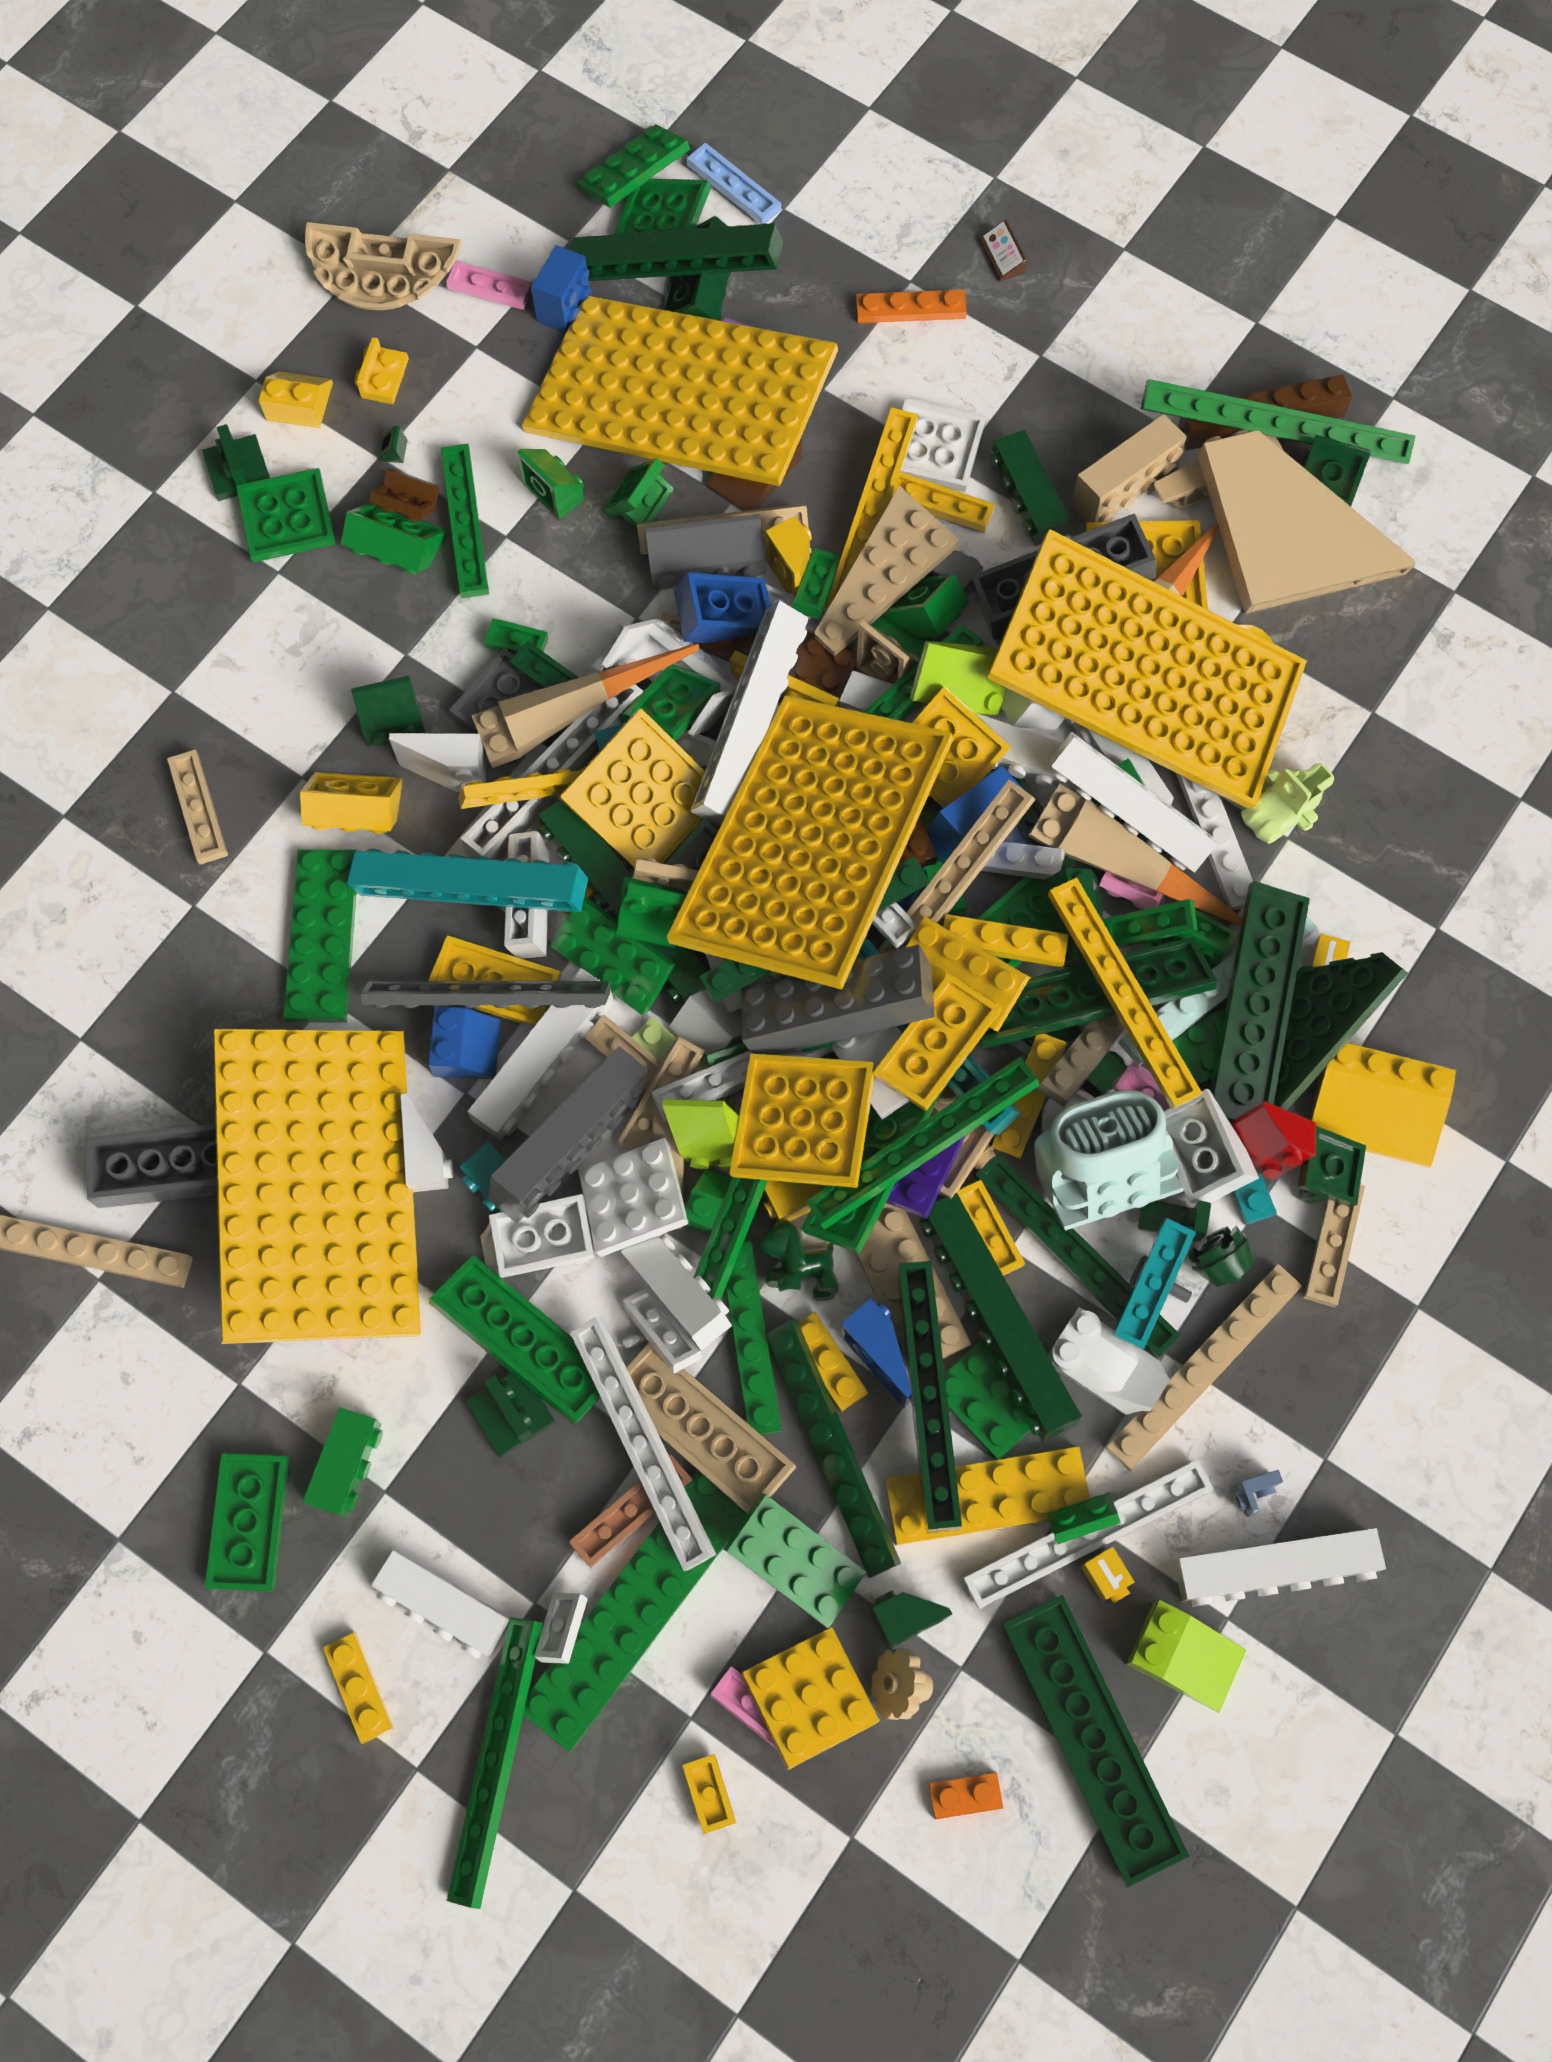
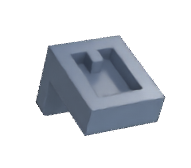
M1279 1469L1241 1481L1235 1485L1237 1490L1234 1492L1236 1504L1240 1511H1245L1247 1517L1260 1512L1253 1495L1254 1493H1256L1257 1499L1276 1493L1275 1487L1283 1483Z

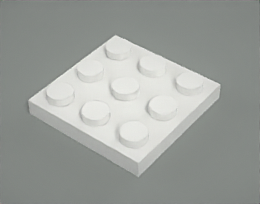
M905 398L902 410L918 414V421L901 472L953 490L966 492L985 427L986 416Z
M665 1138L579 1170L595 1251L600 1257L688 1224L670 1145Z

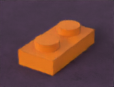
M997 1772L929 1783L935 1820L1004 1809Z

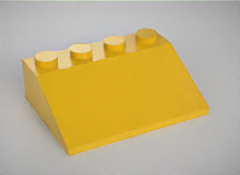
M1346 1043L1318 1076L1310 1120L1314 1121L1318 1127L1367 1145L1366 1152L1430 1168L1450 1105L1456 1070Z

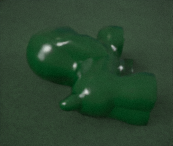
M788 1220L774 1223L766 1236L760 1239L759 1247L762 1252L771 1258L781 1261L782 1265L780 1268H771L767 1272L766 1285L768 1287L778 1288L779 1291L789 1289L800 1290L801 1280L815 1278L816 1283L812 1290L813 1300H832L835 1294L839 1292L838 1281L833 1271L834 1259L832 1254L834 1246L832 1243H829L824 1249L805 1250L800 1228Z

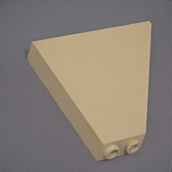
M1248 430L1238 431L1231 437L1221 439L1220 436L1210 438L1204 442L1197 456L1244 614L1406 575L1416 565L1411 556L1259 430L1249 433Z

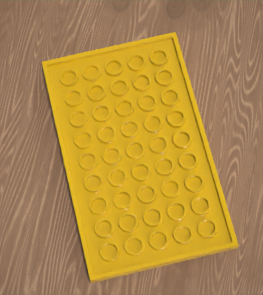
M588 296L584 302L580 303L578 307L580 312L573 324H570L522 424L525 433L648 459L658 458L662 462L775 486L781 485L838 352L837 343Z
M1049 529L1045 534L986 678L1245 808H1254L1257 805L1307 660Z
M785 695L667 935L668 942L673 945L842 990L953 741L952 732Z
M214 1029L221 1344L419 1336L421 1334L413 1189H409L406 1185L401 1094L407 1093L404 1031Z

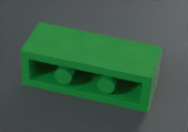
M339 1407L302 1503L345 1519L348 1512L352 1513L359 1498V1493H356L360 1480L364 1481L371 1467V1462L368 1461L373 1448L377 1449L382 1439L383 1430L380 1429L382 1424L379 1421Z

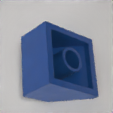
M435 1007L429 1067L434 1077L493 1079L497 1071L501 1020L467 1008Z

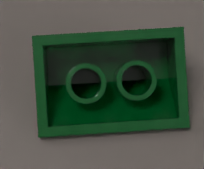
M1064 868L1045 879L1048 896L1051 889L1077 878L1104 923L1099 880L1091 869ZM1048 896L1052 932L1068 934L1063 967H1075L1086 964L1085 958Z

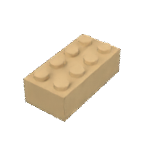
M1165 414L1161 415L1078 474L1071 507L1086 523L1111 521L1119 510L1132 506L1137 497L1143 493H1150L1154 489L1156 481L1179 469L1178 464L1184 452L1183 447L1187 436Z

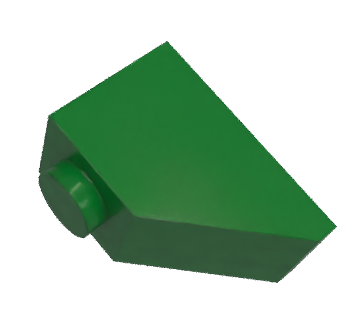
M711 1169L704 1171L693 1188L685 1207L688 1224L684 1225V1227L710 1236L732 1181L731 1177Z

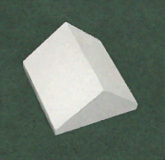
M704 990L689 996L670 1024L669 1029L677 1037L680 1036L706 1051V1053L742 1041V1014L738 1010L728 1012L723 1000L714 1005L707 991Z

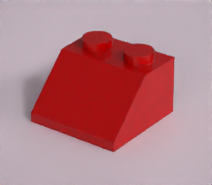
M1263 1101L1230 1122L1246 1148L1256 1172L1266 1178L1277 1179L1316 1155V1123Z

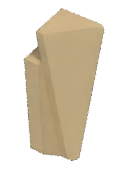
M1266 436L1280 449H1282V446L1280 445L1276 437ZM1199 459L1154 483V489L1162 503L1172 502L1175 508L1179 510L1211 500Z

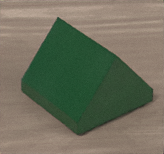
M394 426L382 436L378 460L382 462L404 463L408 439L400 426Z

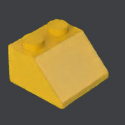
M281 371L267 376L259 398V403L266 420L320 428L333 381L329 378Z
M794 516L766 530L765 536L766 563L784 590L796 596L810 561V555H812L810 549L812 535L809 528L805 524L801 525L797 517Z

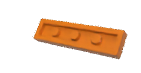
M965 289L856 294L857 323L966 319Z

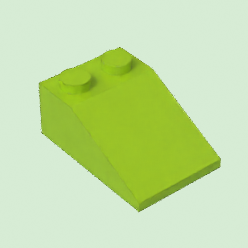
M925 641L910 699L929 704L945 686L975 714L999 715L1006 687L986 678L998 649L989 646Z
M663 1099L662 1106L680 1156L690 1163L691 1167L696 1169H708L709 1165L719 1166L721 1169L730 1170L739 1116L724 1101Z
M1158 1600L1153 1602L1126 1665L1220 1713L1246 1653V1649L1194 1617Z

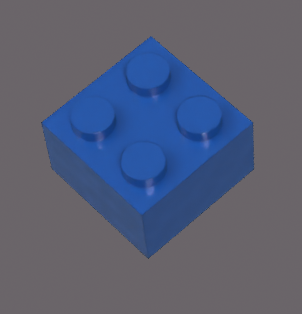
M555 245L531 286L538 323L564 333L567 332L570 324H573L580 312L578 308L580 303L584 302L588 296H591V287H589L588 280L589 270L587 269L585 256Z

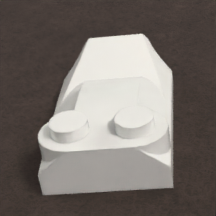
M582 1194L540 1203L538 1209L531 1217L527 1219L524 1216L518 1223L513 1221L504 1212L489 1215V1224L480 1236L485 1265L501 1278L569 1263L583 1264L592 1258H596L585 1199Z
M1078 1307L1048 1354L1056 1371L1124 1416L1139 1411H1151L1170 1381L1161 1362L1146 1351L1113 1337L1114 1330L1101 1322L1095 1313Z

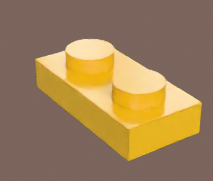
M716 1754L682 1765L703 1835L737 1823Z

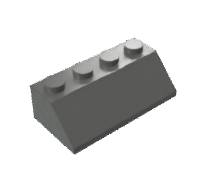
M760 514L645 528L653 589H669L677 586L687 573L756 577L765 574Z

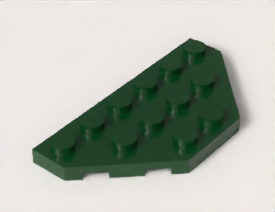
M1383 952L1370 954V957L1357 960L1352 957L1331 961L1329 965L1314 967L1313 965L1300 967L1296 974L1273 1105L1288 1110L1406 977L1408 972Z

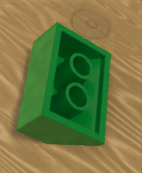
M368 503L347 511L341 545L351 548L350 551L355 554H368L376 557V561L379 563L395 564L400 566L401 570L406 573L417 574L430 567L447 536L448 530L423 520H408L404 517V514L386 512L381 510L378 505Z

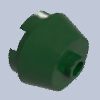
M1226 1226L1205 1237L1207 1242L1203 1244L1199 1251L1193 1247L1188 1253V1258L1193 1264L1192 1270L1215 1287L1239 1281L1254 1263L1247 1234L1241 1233L1237 1226L1232 1231Z

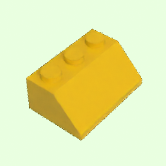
M314 772L300 791L302 826H311L315 830H325L329 827L341 828L345 832L363 829L370 830V832L375 834L391 831L397 822L402 778Z

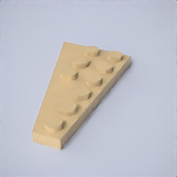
M899 486L815 630V639L835 657L858 636L859 624L862 621L871 625L959 547L960 540Z

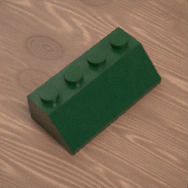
M713 216L697 225L696 229L726 227L728 225L717 216ZM731 272L670 276L662 310L719 321L723 300L726 296V286Z

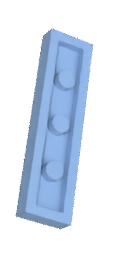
M704 143L687 157L688 167L703 179L708 180L713 187L758 223H767L781 211V202L707 143Z

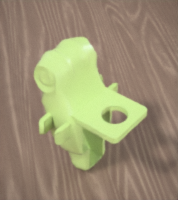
M1321 763L1314 764L1307 770L1297 769L1293 772L1288 768L1283 769L1281 773L1275 769L1270 770L1263 785L1266 792L1259 796L1257 805L1254 808H1245L1241 811L1245 825L1254 831L1258 839L1268 844L1280 838L1286 830L1291 829L1295 824L1304 831L1309 830L1313 827L1312 823L1318 819L1314 809L1320 803L1324 790L1333 784V774Z

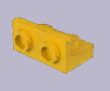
M372 337L369 347L366 346L364 349L362 367L356 371L355 385L359 388L361 398L393 404L409 360L407 353L381 348L378 338Z

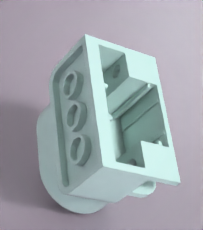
M1120 1090L1071 1105L1057 1115L1052 1123L1051 1130L1042 1133L1035 1141L1036 1175L1064 1231L1105 1217H1113L1120 1212L1135 1207L1140 1208L1150 1202L1184 1191V1187L1176 1175L1179 1162L1172 1150V1139L1166 1129L1164 1111L1157 1101L1144 1093Z

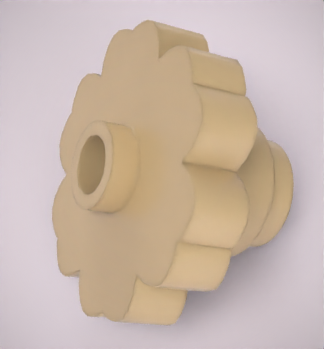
M902 1648L897 1650L887 1649L884 1655L878 1658V1670L872 1674L871 1694L874 1698H877L876 1710L885 1719L908 1720L919 1710V1704L931 1697L933 1681L929 1674L919 1669L920 1658L912 1650Z

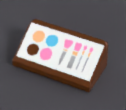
M1007 220L1000 222L980 237V242L1000 281L1025 273L1026 257Z

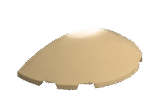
M307 222L305 231L306 253L311 259L314 268L313 272L323 287L329 290L337 299L350 306L378 311L402 307L415 300H419L432 291L452 268L462 243L460 239L408 234V238L364 234L355 227Z

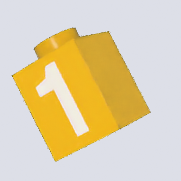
M1321 933L1313 945L1309 965L1319 967L1329 965L1331 961L1347 959L1351 941Z
M1114 1547L1109 1548L1081 1566L1082 1571L1101 1602L1110 1598L1114 1604L1130 1594L1127 1587L1135 1583Z

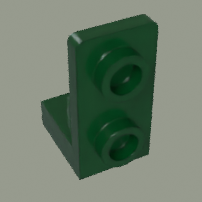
M1199 1200L1194 1208L1161 1201L1150 1202L1140 1209L1138 1229L1158 1234L1164 1219L1168 1218L1195 1231L1196 1234L1193 1241L1201 1242L1207 1234L1211 1203Z

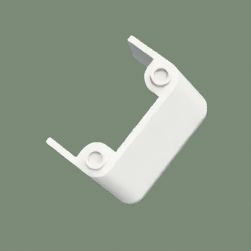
M660 619L643 621L624 627L602 665L605 668L615 665L621 666L694 643L684 642L680 632ZM700 648L695 653L673 663L720 683L721 692L712 695L701 714L690 725L691 729L688 734L692 737L710 730L726 713L739 682V679L734 677L732 673ZM666 668L647 678L653 682Z

